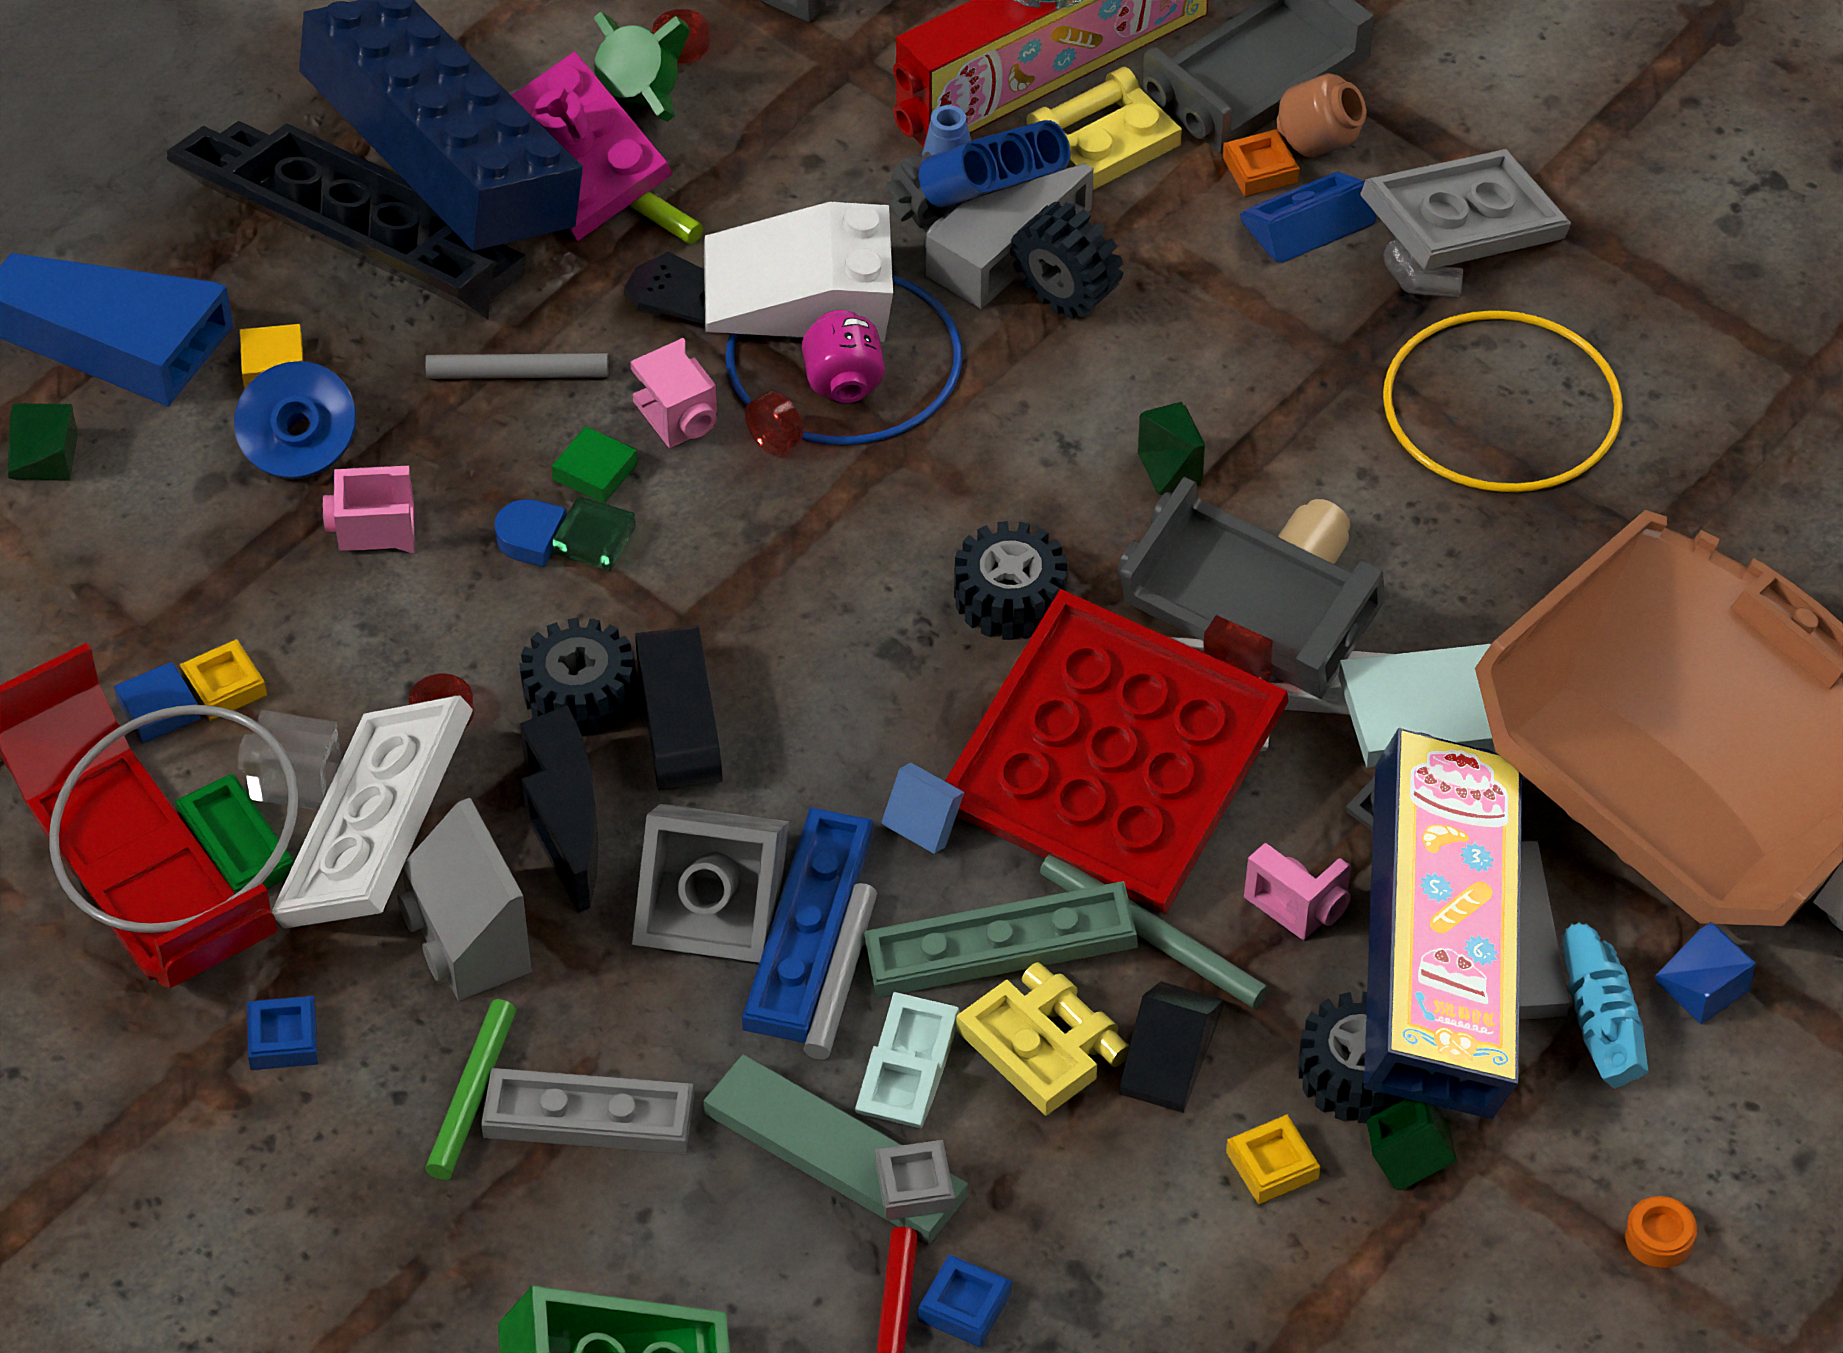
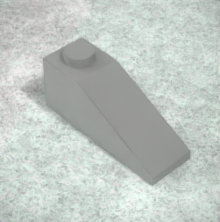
M1083 163L963 202L946 218H940L935 221L926 234L924 241L926 248V277L977 308L982 309L1021 274L1016 273L1013 266L1017 258L1010 256V248L1014 245L1011 239L1019 229L1052 202L1059 201L1061 206L1066 202L1075 205L1076 214L1082 209L1086 212L1092 210L1093 168Z

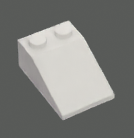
M827 202L705 235V332L804 337L805 332L820 316L835 310H848L871 321L877 328L880 342H884L893 297L889 205Z

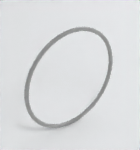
M209 705L176 706L151 712L131 720L115 729L91 748L68 776L59 793L51 817L49 831L51 861L56 877L69 898L92 918L108 926L137 933L170 932L208 912L205 911L196 916L165 923H137L110 916L92 906L77 892L64 870L59 849V831L65 804L77 780L90 763L108 746L129 732L151 722L181 715L222 717L246 726L268 743L282 765L288 787V808L278 844L258 874L244 888L225 902L262 884L280 861L293 833L298 808V787L295 772L287 753L275 736L261 724L239 712Z

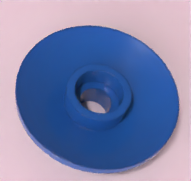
M305 361L281 363L260 373L243 391L234 416L236 439L246 458L262 472L283 479L307 478L331 467L349 447L356 428L355 403L345 383L328 368ZM307 420L310 422L309 429L305 433L298 436L290 434L291 426L296 421Z

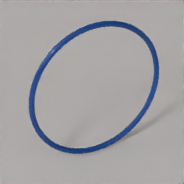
M892 274L893 284L903 287L923 299L937 312L945 323L953 344V367L944 389L925 410L898 426L871 434L829 436L810 433L786 425L764 412L747 395L736 372L735 347L739 334H729L726 347V368L732 387L739 399L749 411L770 427L789 436L814 443L828 445L866 444L897 436L927 420L946 402L958 381L962 368L963 354L959 332L953 319L938 300L918 285Z

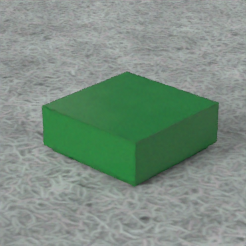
M585 426L553 463V480L604 504L638 464L637 450Z

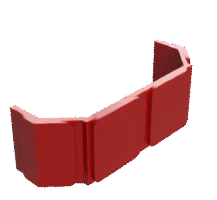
M87 642L0 685V755L7 769L12 774L23 801L48 839L54 806L68 776L91 748L120 727L99 685L92 649ZM124 736L108 746L90 763L77 780L65 804L59 831V849L61 858L73 875L79 879L97 905L98 910L110 916L137 923L172 922L208 911L174 930L164 933H137L111 927L149 981L157 978L159 985L171 989L277 933L275 916L271 912L268 890L263 883L225 902L235 895L234 891L132 752Z

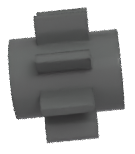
M925 152L924 155L909 156L902 160L892 173V181L886 184V187L894 196L888 204L902 222L912 217L919 228H923L925 225H933L940 218H946L955 210L957 205L937 207L931 204L924 196L919 183V167L925 158L931 156L930 152Z

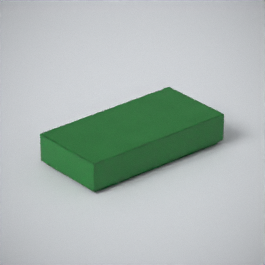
M234 773L175 800L179 817L234 893H238L258 874L272 855L279 841L274 831ZM287 850L284 851L271 874L264 880L263 885L266 889L287 879L294 864V860Z

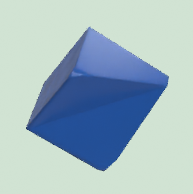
M1710 922L1701 928L1656 975L1655 981L1697 1022L1702 1024L1750 991L1756 963L1723 931Z

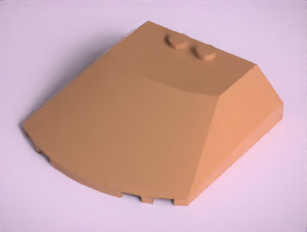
M1644 510L1490 645L1475 667L1495 751L1563 808L1573 820L1587 828L1612 849L1623 862L1637 870L1697 922L1702 924L1712 922L1714 924L1784 926L1834 874L1843 862V623L1807 593L1759 560L1753 558L1746 567L1731 557L1715 550L1720 540L1719 538L1700 530L1695 539L1665 528L1667 526V516Z

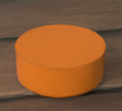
M1665 1196L1649 1197L1638 1202L1629 1214L1625 1230L1626 1245L1636 1259L1648 1266L1656 1268L1674 1267L1683 1263L1692 1253L1697 1235V1222L1691 1210L1682 1202Z

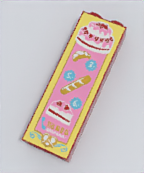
M970 0L896 36V64L893 66V74L896 80V105L893 108L895 121L904 135L913 137L924 148L932 112L940 106L953 105L965 112L969 133H972L1208 15L1209 0Z

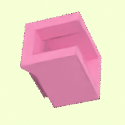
M684 338L630 361L632 372L646 387L633 393V402L669 449L689 439L699 438L714 428L717 418L715 414L717 413L716 384L695 357L692 359L687 357Z
M409 466L334 469V495H323V520L325 532H336L339 551L396 548L408 553H414V499Z

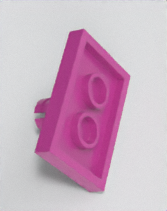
M575 51L511 95L583 166L576 227L568 228L577 242L673 175L668 162Z

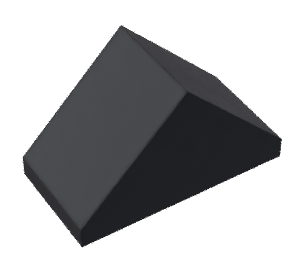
M1162 981L1142 996L1119 1087V1094L1184 1113L1224 1008V999Z

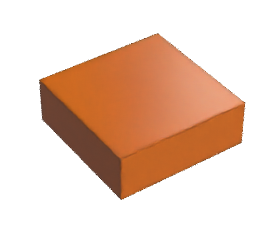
M1278 129L1224 143L1223 159L1244 197L1299 182L1300 168Z

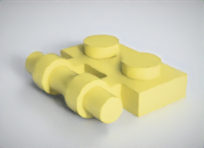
M1036 962L1022 976V982L1031 992L1024 996L1006 979L956 1016V1031L1034 1106L1047 1116L1096 1080L1097 1063L1088 1054H1100L1111 1066L1117 1067L1127 1059L1130 1046L1117 1034L1118 1025L1102 1011L1094 1013L1076 996L1077 987L1061 973L1053 975L1042 963ZM1047 1016H1059L1072 1029L1065 1034Z

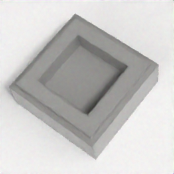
M943 1140L875 1149V1165L886 1220L955 1211V1197Z

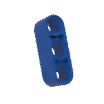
M1043 120L975 139L925 158L919 167L920 187L929 202L937 207H949L1063 170L1070 161L1071 150L1069 140L1063 129L1052 120Z

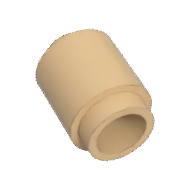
M1315 499L1295 510L1278 537L1335 564L1349 542L1350 521L1345 512L1336 504L1323 499Z

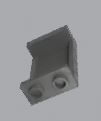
M1261 0L1171 58L1167 57L1156 47L1145 52L1142 90L1159 107L1165 109L1184 124L1194 137L1203 139L1221 154L1223 153L1224 143L1245 138L1277 118L1280 100L1284 92L1290 87L1323 74L1341 76L1368 59L1371 54L1374 15L1355 0Z
M1183 477L1173 493L1166 492L1161 496L1153 510L1151 526L1140 542L1134 540L1127 546L1118 565V574L1121 578L1125 603L1319 699H1322L1339 673L1340 660L1348 659L1385 602L1383 570L1360 559L1351 573L1201 500L1198 496L1196 482L1186 477Z

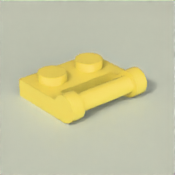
M1124 66L1107 74L1104 83L1052 109L1043 106L1028 114L1026 119L1027 125L1043 120H1052L1064 129L1115 102L1121 107L1069 135L1066 134L1071 152L1070 161L1064 169L1083 163L1092 167L1093 190L1181 145L1182 128L1139 87L1133 72Z

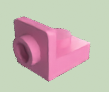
M1264 843L1248 857L1244 898L1305 941L1323 923L1326 926H1330L1345 912L1351 899V895L1348 893L1351 865L1339 858L1318 878H1314L1298 860L1292 857H1285L1270 845Z

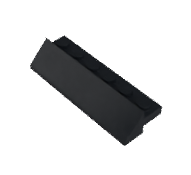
M237 121L221 133L202 126L167 150V161L199 183L487 320L489 319L490 300L524 275L525 254L504 244L472 251L401 176L288 123L270 135L241 121Z

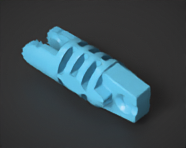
M1578 922V924L1573 925L1571 923L1570 928L1565 929L1566 932L1562 935L1563 942L1561 943L1570 977L1568 988L1573 998L1579 1026L1582 1029L1583 1041L1602 1079L1615 1089L1648 1073L1642 1021L1638 1015V1008L1633 998L1634 994L1629 984L1627 971L1624 966L1620 965L1614 947L1605 940L1601 942V937L1597 935L1598 932L1588 924L1582 925Z

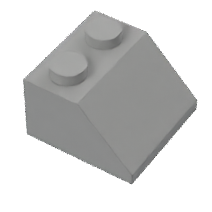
M467 798L458 802L405 861L402 867L405 892L397 895L398 905L408 929L411 932L421 929L427 943L423 944V952L433 977L436 981L446 978L458 1001L532 972L523 894L471 798Z
M659 804L646 817L632 945L760 963L774 920L782 886L789 821Z

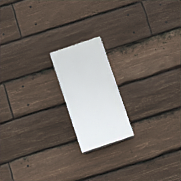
M460 695L363 714L272 909L275 920L284 929L383 912L472 714L473 709Z

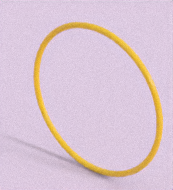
M1478 311L1460 314L1441 320L1423 329L1413 336L1393 358L1386 374L1383 389V402L1389 425L1398 441L1417 461L1431 471L1453 482L1471 488L1494 492L1518 493L1546 489L1563 484L1588 471L1599 462L1614 443L1620 429L1623 413L1622 394L1616 376L1607 361L1590 343L1575 332L1555 322L1538 316L1511 311ZM1478 320H1511L1533 324L1569 339L1582 348L1598 364L1610 385L1613 396L1614 410L1611 427L1605 440L1592 456L1582 464L1561 475L1526 483H1496L1473 479L1446 469L1434 462L1414 446L1405 435L1396 418L1392 400L1393 382L1400 364L1407 354L1425 338L1460 323Z

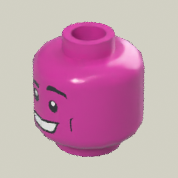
M848 310L831 311L820 316L804 334L802 351L807 378L811 389L820 396L840 403H853L864 398L866 394L872 392L882 382L885 364L880 337L876 326L867 318Z

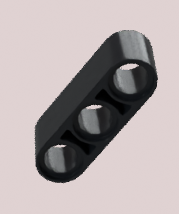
M699 626L635 633L638 670L658 790L723 782L720 747Z

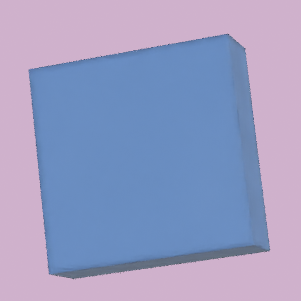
M909 763L899 768L881 824L935 854L946 847L964 792L915 764Z

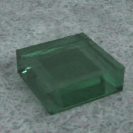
M578 496L553 538L554 554L611 571L636 528L635 513Z

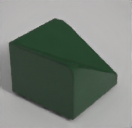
M1178 402L1142 412L1139 416L1138 455L1156 492L1159 495H1163L1166 492L1173 493L1183 477L1196 482L1197 487L1201 486V481H1203L1205 443L1186 405Z
M16 403L12 405L8 449L9 479L70 480L78 436L72 404Z
M1405 1099L1368 1118L1366 1121L1372 1155L1392 1186L1397 1190L1405 1189L1457 1162L1450 1127L1437 1106Z

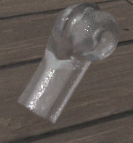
M1397 238L1390 241L1384 251L1385 265L1403 290L1412 294L1460 298L1463 268L1439 267L1424 271Z

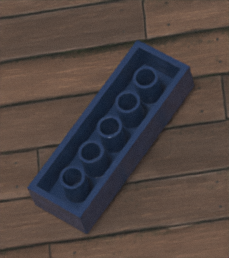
M415 0L338 1L329 4L327 7L304 11L299 72L472 251L576 227L583 166Z

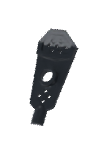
M666 252L635 268L624 286V296L637 311L659 317L664 313L705 324V307L702 306L705 304L703 268L670 252ZM742 334L753 338L759 336L753 334ZM779 336L790 341H794L796 338L792 336Z

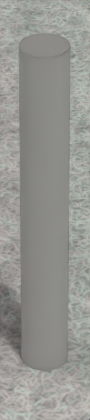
M608 353L426 355L427 379L608 377L609 373Z
M858 883L853 885L804 1045V1052L814 1059L824 1060L830 1056L865 938L864 931H867L877 897V891L867 884Z

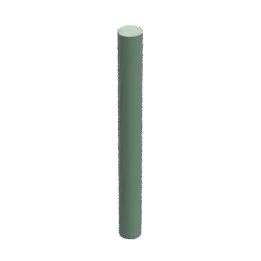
M1051 855L1047 856L1040 868L1042 876L1068 892L1106 885L1091 875ZM1129 899L1137 936L1251 1008L1256 1009L1263 1002L1268 992L1267 985Z

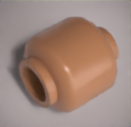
M1323 74L1296 84L1284 92L1279 104L1277 128L1283 140L1290 144L1298 153L1306 157H1319L1347 147L1357 140L1362 130V124L1366 119L1365 101L1358 88L1352 83L1347 82L1339 75Z

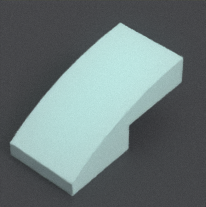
M897 992L893 993L878 1047L873 1046L855 1108L856 1113L922 1129L935 1097L955 1036L956 1016L960 1013L959 1007Z

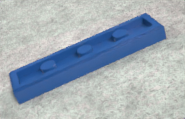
M810 807L742 1015V1029L744 1031L802 1043L806 1042L853 885L858 884L872 840V819Z

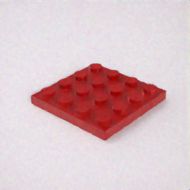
M1060 589L945 780L948 784L964 792L956 817L1046 859L1048 855H1051L1091 875L1104 884L1124 881L1128 898L1166 915L1288 704L1287 690Z

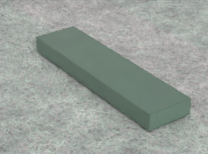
M1124 881L864 931L876 998L890 996L894 992L906 993L1025 970L1036 962L1046 966L1138 948L1137 934Z
M742 1054L703 1101L704 1114L886 1220L875 1165V1149L902 1145ZM950 1173L955 1197V1211L887 1221L897 1227L904 1226L916 1230L918 1239L930 1245L967 1198L968 1183Z

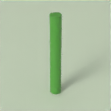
M495 999L490 1004L425 1167L426 1172L436 1179L448 1180L452 1176L488 1085L491 1068H494L516 1014L515 1006L508 1001Z

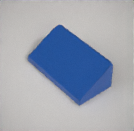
M1337 171L1247 208L1240 213L1242 223L1269 256L1277 262H1284L1373 225L1376 222V214L1360 195L1365 182Z

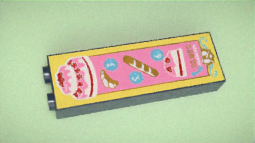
M1401 728L1397 729L1375 765L1364 1089L1493 1120L1518 1084L1522 774L1500 755L1489 749L1476 748L1433 737L1426 733L1413 732Z

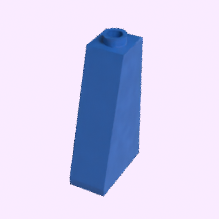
M11 253L0 265L1 339L167 407L170 406L233 328L227 286L217 282Z

